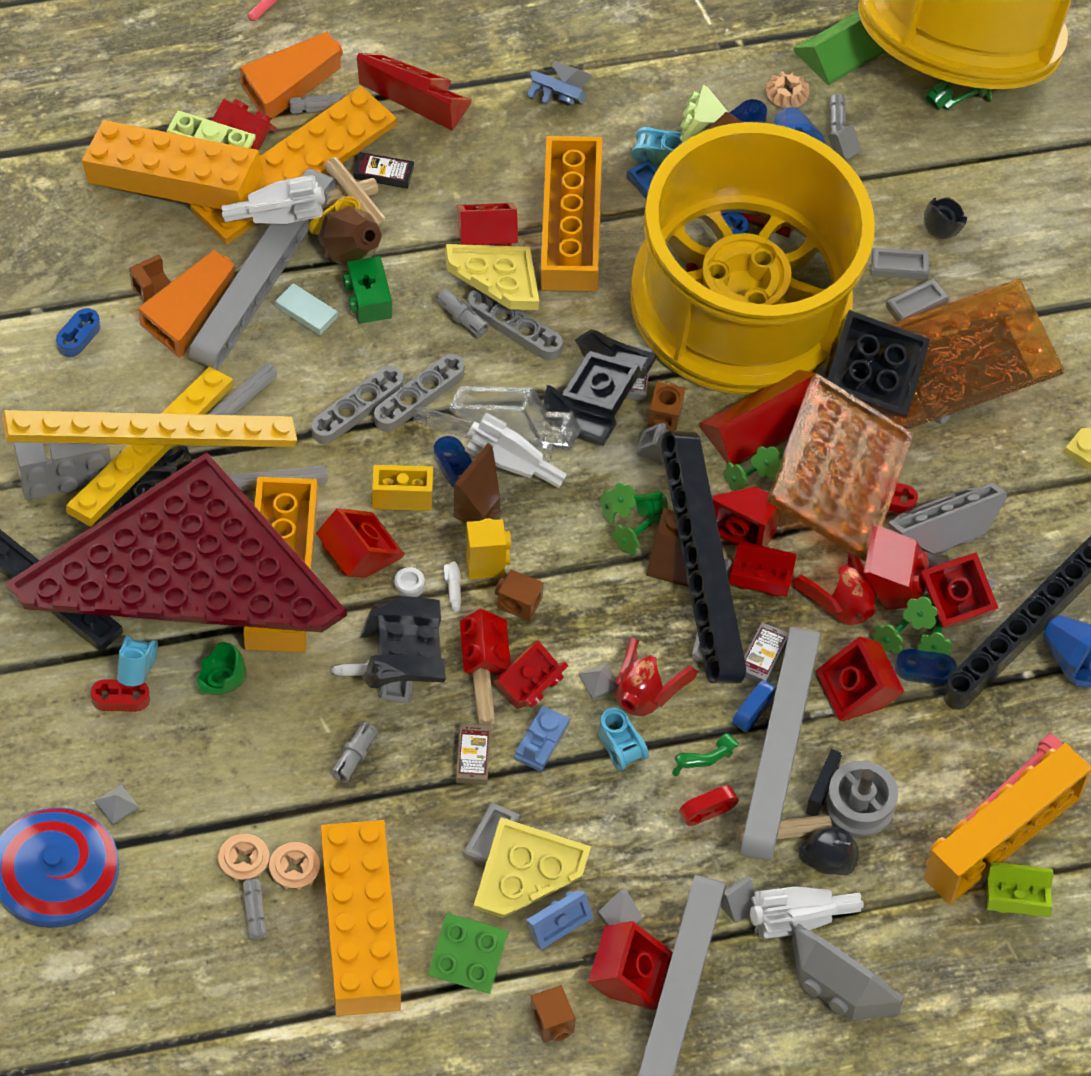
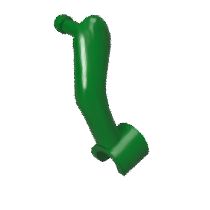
M726 733L719 738L716 743L718 748L706 754L680 753L675 757L678 765L673 769L672 774L679 776L682 768L708 767L725 756L730 758L733 754L732 750L739 743L730 733Z

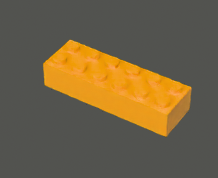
M106 120L102 121L82 159L86 178L90 184L222 210V205L248 201V194L255 191L263 175L259 150Z
M546 136L541 291L598 292L602 137Z
M257 477L255 507L305 564L313 570L318 505L317 479ZM244 627L245 650L306 652L308 632Z
M1066 742L1057 750L1051 748L1042 757L1041 763L1036 767L1032 765L1027 767L1015 784H1006L998 792L995 800L991 803L985 801L975 811L974 817L969 821L966 819L961 820L954 827L949 837L946 839L941 837L931 846V854L925 864L927 868L923 879L951 905L988 874L991 862L1002 863L1081 799L1091 774V766Z
M376 820L321 825V845L336 1016L401 1011V990L385 821Z

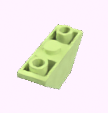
M702 85L698 93L693 91L686 102L687 108L683 113L685 118L680 125L682 129L680 140L685 142L689 138L706 131L725 112H728L705 85Z
M179 110L167 129L168 133L245 148H251L255 140V134Z

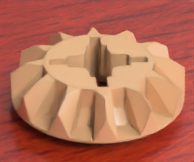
M782 71L779 76L772 75L766 86V94L769 100L782 108L803 105L808 100L810 93L809 83L804 82L803 76H795L794 72L788 75ZM784 85H788L790 89H793L792 95L784 88Z
M238 834L227 839L221 846L218 855L219 865L224 875L231 876L235 882L238 879L251 880L256 876L261 877L262 872L268 867L269 850L264 841L259 837L251 834ZM237 852L243 856L250 854L251 865L246 864L244 861L239 864Z
M290 842L278 847L273 852L269 862V871L275 883L283 885L286 890L288 888H296L300 891L303 886L312 885L313 880L319 876L320 859L316 851L309 845L300 842ZM288 861L295 865L301 863L300 869L302 874L296 870L289 872Z

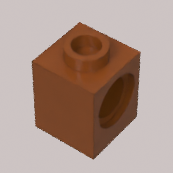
M656 383L649 410L648 426L652 427L663 422L666 424L667 430H677L683 407L685 387L677 386L673 383Z
M511 569L506 579L501 578L496 586L495 595L498 596L497 608L531 621L543 599L544 582Z
M562 985L531 995L530 1010L543 1042L550 1040L555 1042L562 1041L568 1038L571 1033H574L576 1018Z

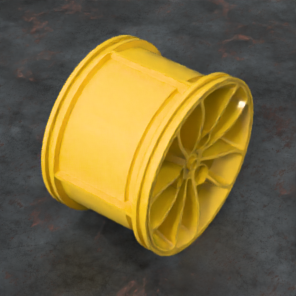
M859 0L858 13L864 28L879 46L899 61L922 73L963 86L984 89H1014L1043 81L1051 76L1059 67L1068 42L1067 27L1064 21L1072 0Z
M743 122L722 125L703 131L680 144L659 166L650 184L644 211V233L646 239L636 256L630 284V304L636 326L649 348H652V352L657 355L661 362L683 378L711 390L729 394L752 395L767 386L781 381L797 370L813 373L819 372L829 362L842 319L853 308L852 289L859 282L865 271L873 246L875 233L874 212L869 195L859 176L838 153L826 144L803 132L775 124ZM721 213L753 214L769 218L770 220L759 235L748 233L733 234ZM696 218L702 219L712 229L718 241L711 248L699 245L687 235L684 228L685 224ZM782 226H788L806 238L804 244L791 253L785 254L775 243L768 240ZM668 242L678 256L688 263L697 264L699 269L686 272L672 256L666 243ZM819 252L828 266L832 285L827 289L818 288L792 278V272L804 267Z

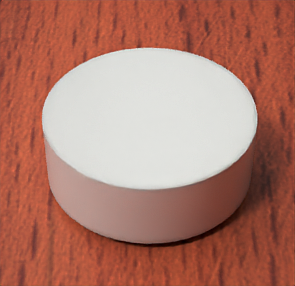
M412 567L403 568L398 571L394 580L396 592L400 596L418 597L425 587V578L422 572Z

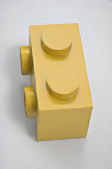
M373 465L372 509L432 511V466Z
M483 519L481 521L467 522L466 561L469 580L505 577V565H510L509 549H511L510 531L504 530L503 519Z

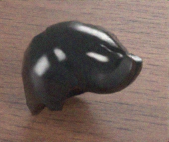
M945 197L936 200V198H933L924 211L923 222L931 235L940 239H949L956 236L964 228L967 216H964L961 205L954 199Z
M828 827L816 831L799 847L800 853L803 854L802 859L804 863L811 867H816L822 874L849 875L858 865L859 848L851 834L842 828Z

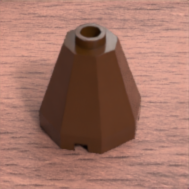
M343 206L339 210L325 215L318 239L325 248L326 252L324 253L328 260L347 267V261L372 258L379 246L382 234L377 223L369 213L352 206Z

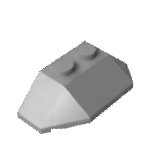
M992 482L984 484L981 488L962 490L905 511L895 517L894 520L889 521L888 525L894 532L917 540L921 548L933 554L944 553L953 546L972 542L976 537L986 534L1006 501L1007 492Z
M800 924L795 927L791 943L799 984L802 985L809 995L821 998L829 1004V1007L835 1013L841 1016L845 1015L851 1020L897 1016L901 1010L904 996L892 990L882 979L819 935L806 930Z

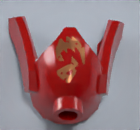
M857 550L847 552L848 565H843L839 568V581L832 596L802 574L792 579L796 590L814 600L831 616L834 615L840 622L847 625L863 623L877 611L874 606L876 592L864 574L865 568Z
M629 638L625 657L614 683L617 686L616 698L619 706L627 713L635 716H645L653 713L658 707H662L674 694L692 682L699 671L688 665L666 682L663 687L657 668V658L649 655L637 661L639 659L637 653L639 640Z

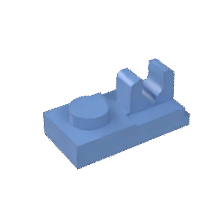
M531 71L532 84L528 91L530 98L534 99L536 93L543 89L544 96L542 102L544 104H549L553 93L559 95L558 100L573 106L574 102L583 105L587 94L581 88L537 71Z
M542 706L517 748L514 760L542 772L568 728L570 718Z
M578 890L575 892L569 891L565 893V898L558 902L556 900L552 901L550 906L526 920L534 944L540 950L594 918L585 892H579Z

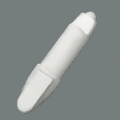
M451 562L444 565L445 582L449 587V604L452 605L454 612H458L461 607V573L457 563Z
M370 660L366 663L337 665L331 669V672L339 676H363Z

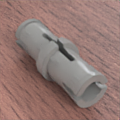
M448 288L438 295L439 299L436 300V303L446 309L453 316V320L456 323L464 325L477 338L482 337L487 332L490 324L473 311V306L468 302L464 303Z
M362 722L352 740L345 743L342 748V756L331 770V775L339 781L341 776H343L342 783H347L357 765L364 762L367 757L366 751L378 734V730L371 724L367 730L365 729L368 725L367 722Z

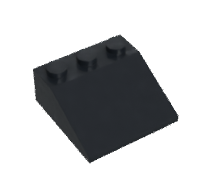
M849 310L841 321L821 384L827 402L844 408L906 418L930 339Z

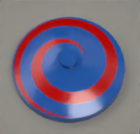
M47 808L34 811L13 822L0 836V904L12 916L27 924L46 928H58L76 924L89 918L102 908L115 889L119 875V860L114 840L99 821L83 812L69 808Z

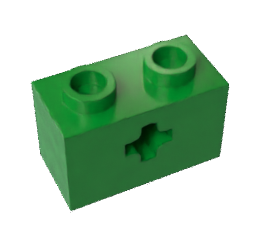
M381 256L347 261V273L343 274L345 290L351 291L352 296L348 297L351 313H356L358 323L391 319L393 301Z

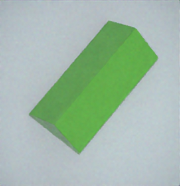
M858 12L794 48V52L827 85L886 52L866 31Z

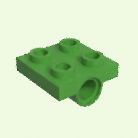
M446 913L428 976L491 994L509 931Z

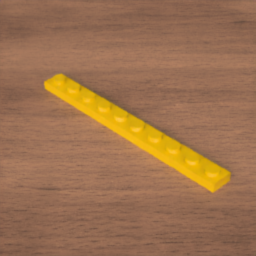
M4 410L2 415L6 442L294 447L297 442L292 417L17 410Z

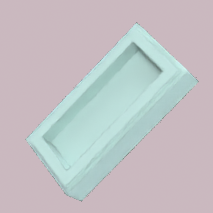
M294 283L275 301L276 308L318 335H321L338 318V311Z

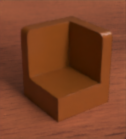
M156 255L129 268L131 286L143 303L171 283L163 271V260L160 255Z

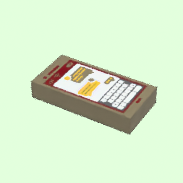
M460 723L456 783L487 785L491 725Z

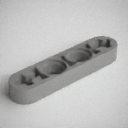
M477 289L470 292L468 303L473 306V311L488 322L491 327L542 359L555 360L560 357L563 340L558 333L521 310L508 309ZM507 313L511 316V319L500 321L496 318V315ZM523 327H529L534 330V333L524 336L519 330Z
M455 354L443 356L381 402L374 411L376 427L385 432L397 429L461 381L465 371L464 360ZM427 380H433L437 382L438 386L434 389H426L422 384ZM406 396H411L417 402L413 405H405L401 400Z
M393 366L384 367L316 416L311 424L314 440L321 444H329L373 413L381 402L403 387V373L400 369ZM370 392L375 394L376 398L373 401H364L361 399V395ZM349 408L355 414L345 418L340 416L339 412L342 409Z

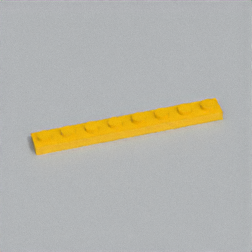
M209 366L161 414L205 415L233 388V379ZM129 444L66 505V513L91 527L174 445Z

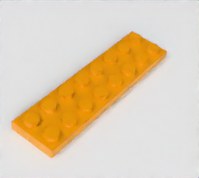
M359 86L260 156L263 175L255 191L277 181L302 177L308 168L325 175L329 174L324 167L328 160L337 157L343 164L397 126V117L367 90ZM190 204L191 212L226 245L258 224L253 222V217L225 222L222 210Z

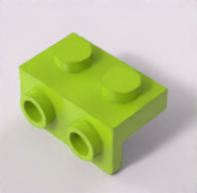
M991 862L986 882L987 910L1000 913L1026 914L1033 917H1051L1053 869Z

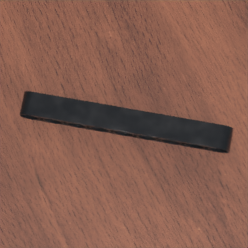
M666 431L662 437L661 448L706 677L710 683L738 684L745 678L746 664L701 440L696 432Z
M1091 536L951 673L944 692V701L950 708L957 710L966 708L1044 630L1046 623L1050 619L1056 618L1091 583V561L1088 560L1091 559ZM993 651H999V652H1001L1002 654H997V653H995V652H993ZM975 669H976V670H980V671H982L983 673H978V672H976V671H974V670H975ZM955 689H961L964 692H958Z

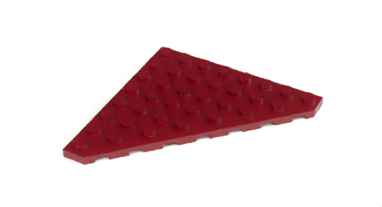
M207 452L6 582L8 590L21 606L28 610L320 633L347 616L343 605Z

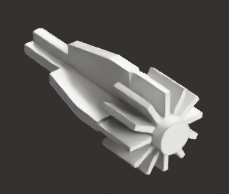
M313 175L277 181L248 194V201L222 205V216L225 222L253 217L254 223L288 224L322 217L323 210L321 205L325 203V195L322 186L318 187V182H316V178Z
M487 412L480 424L474 421L466 435L471 440L465 452L477 457L485 445L489 443L493 446L495 465L499 468L530 479L534 474L557 488L561 486L566 477L565 472L543 461V454L521 435L506 427V423Z
M798 886L754 892L755 896L751 898L754 906L750 907V918L752 924L756 926L755 932L759 933L760 939L793 935L794 929L798 924L805 927L806 930H812L831 923L832 915L861 912L864 902L861 900L860 893L832 896V891Z

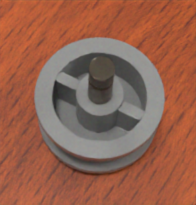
M854 761L840 767L831 778L826 798L827 814L830 816L833 824L838 828L845 829L856 837L871 836L884 830L893 818L898 800V787L895 779L885 768L869 761Z

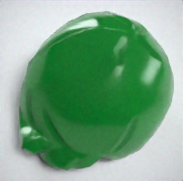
M218 643L212 652L201 660V672L197 674V680L195 681L196 686L199 687V694L224 695L240 687L247 677V668L242 654L231 643Z

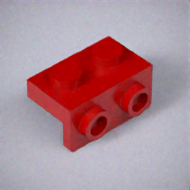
M223 98L211 121L255 134V140L251 149L259 150L268 132L272 131L275 133L277 127L270 123L272 118L258 110L255 115L248 112L249 106L237 99H234L231 103Z
M739 541L730 573L729 584L741 589L766 592L771 596L787 597L797 555L792 552Z
M481 608L460 620L464 672L471 674L483 668L501 675L511 665L507 620Z
M538 640L533 642L493 682L516 709L525 706L532 708L544 698L542 692L548 686L552 688L564 678L562 672L569 665L565 661L557 663Z

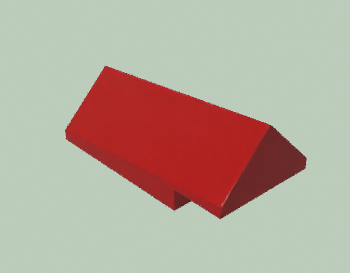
M358 53L357 55L360 85L453 131L471 105L472 99L448 91L451 83L450 79L380 53Z
M797 370L781 381L761 389L701 422L699 427L727 464L731 462L733 465H739L757 454L759 447L763 446L766 449L776 447L790 440L804 401L826 415L830 414V409L818 374Z

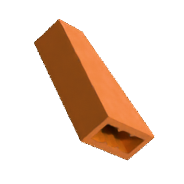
M327 31L240 66L241 85L258 111L273 119L290 106V98L303 97L341 68L342 47L339 41H334Z
M214 249L138 307L140 325L177 357L183 356L235 279V266L227 256H222Z

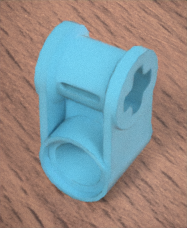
M651 127L639 128L636 133L637 144L632 149L631 156L638 163H643L649 159L654 165H661L665 158L683 143L680 140L681 133L658 130Z
M126 635L123 645L119 650L117 674L119 683L126 686H138L145 682L156 660L157 640L145 642L134 640L132 636Z
M610 708L603 712L598 736L608 751L614 766L619 771H622L626 768V765L638 759H648L647 746L635 730L627 714L619 708ZM608 725H616V726H618L620 729L612 730V729L608 728L607 726H608Z

